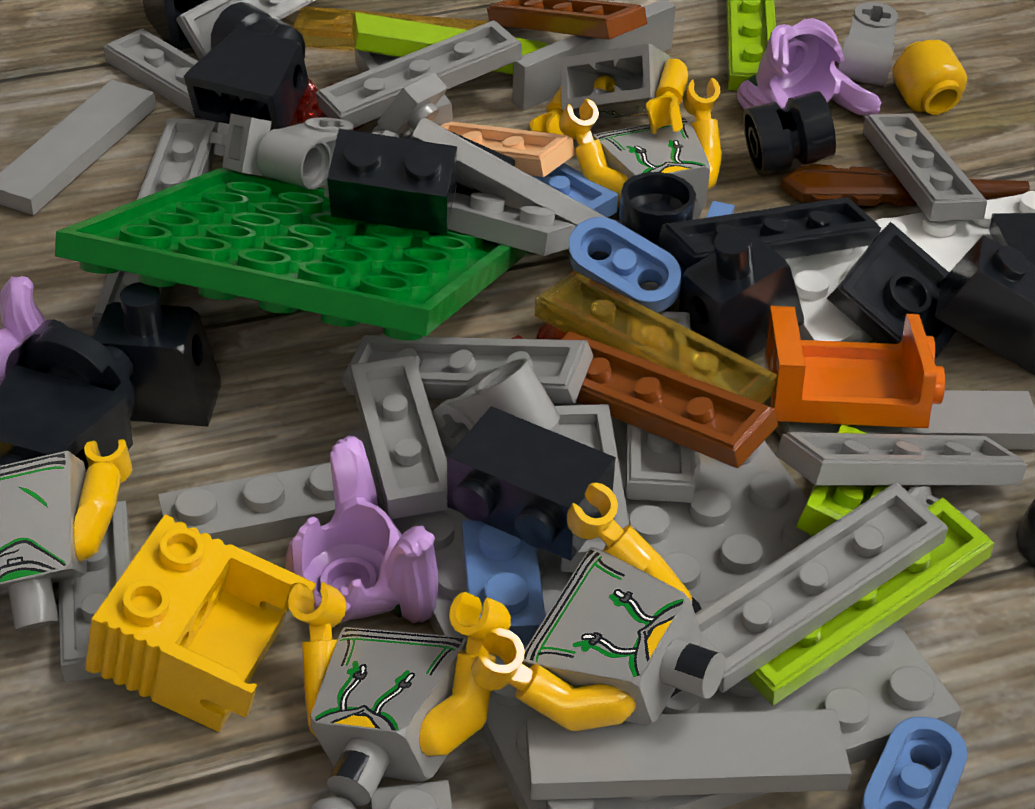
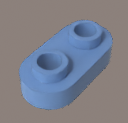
M606 217L587 219L578 224L572 231L569 238V259L573 270L580 277L639 312L657 313L667 309L676 301L680 292L681 269L677 260L670 253L617 221ZM596 251H604L610 255L604 260H595L590 257ZM646 281H653L660 287L653 291L643 290L640 284Z
M912 717L897 724L891 732L866 787L860 809H949L967 761V747L961 735L947 723L931 717ZM918 763H923L929 766L931 770H928L925 766Z

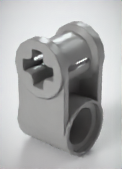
M865 2L855 8L849 35L846 34L842 49L845 58L842 63H839L838 68L839 71L852 81L886 87L895 48L893 40L898 22V13L894 8L880 2Z
M311 118L306 120L305 123L273 129L267 132L259 145L257 153V165L260 173L267 178L306 189H317L324 186L328 177L339 128L353 130L354 124L337 118Z
M526 358L516 359L501 367L478 372L469 379L467 390L461 396L444 401L433 411V418L439 437L451 450L457 446L491 406L548 430L552 429L560 419L558 411Z

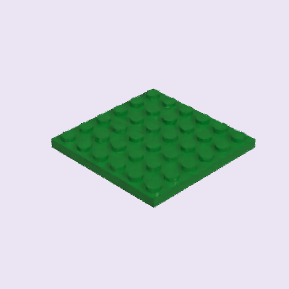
M218 168L57 230L55 241V257L80 262V269L86 272L112 274L119 270L138 274L139 282L150 286L170 287L178 283L198 287V294L209 299L231 300L238 296L259 300V307L269 312L293 313L298 311V309L321 314V321L330 325L353 327L360 323L383 327V334L390 338L406 341L419 340L423 336L426 337L529 252L450 229L447 230V234L331 217L329 198L324 196V188L306 189L264 176L246 174L224 168Z

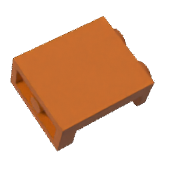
M770 306L764 361L771 407L775 408L777 421L929 428L932 404H941L944 398L945 371L943 366L935 365V340L933 336H926L919 314H906L902 341L898 344L801 340L795 307Z

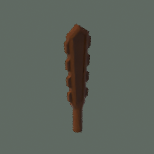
M810 164L809 166H798L781 179L780 188L802 203L848 197L857 206H877L879 203H892L896 206H914L917 204L891 169L879 171L871 167L851 166L847 169L836 168L833 165ZM969 179L986 200L1024 194L1030 191L1028 181Z

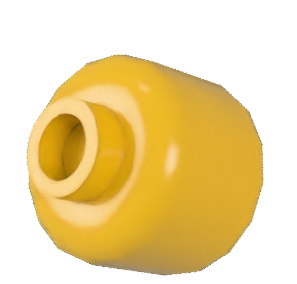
M924 40L910 44L904 49L893 66V81L912 111L927 112L931 115L945 113L958 104L967 85V74L950 45L941 40Z

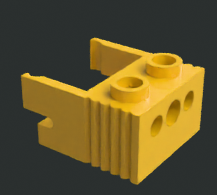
M165 514L92 617L85 670L93 674L100 672L103 679L112 678L114 684L118 686L125 684L126 689L129 691L138 690L140 696H150L152 702L220 733L231 712L246 718L251 710L257 684H249L284 624L287 609H289L288 598L290 591L296 584H302L310 588L314 595L316 583L232 544L224 545L223 540L219 538L212 540L210 534H200L195 527L187 528L186 523L182 521L175 523L173 517Z

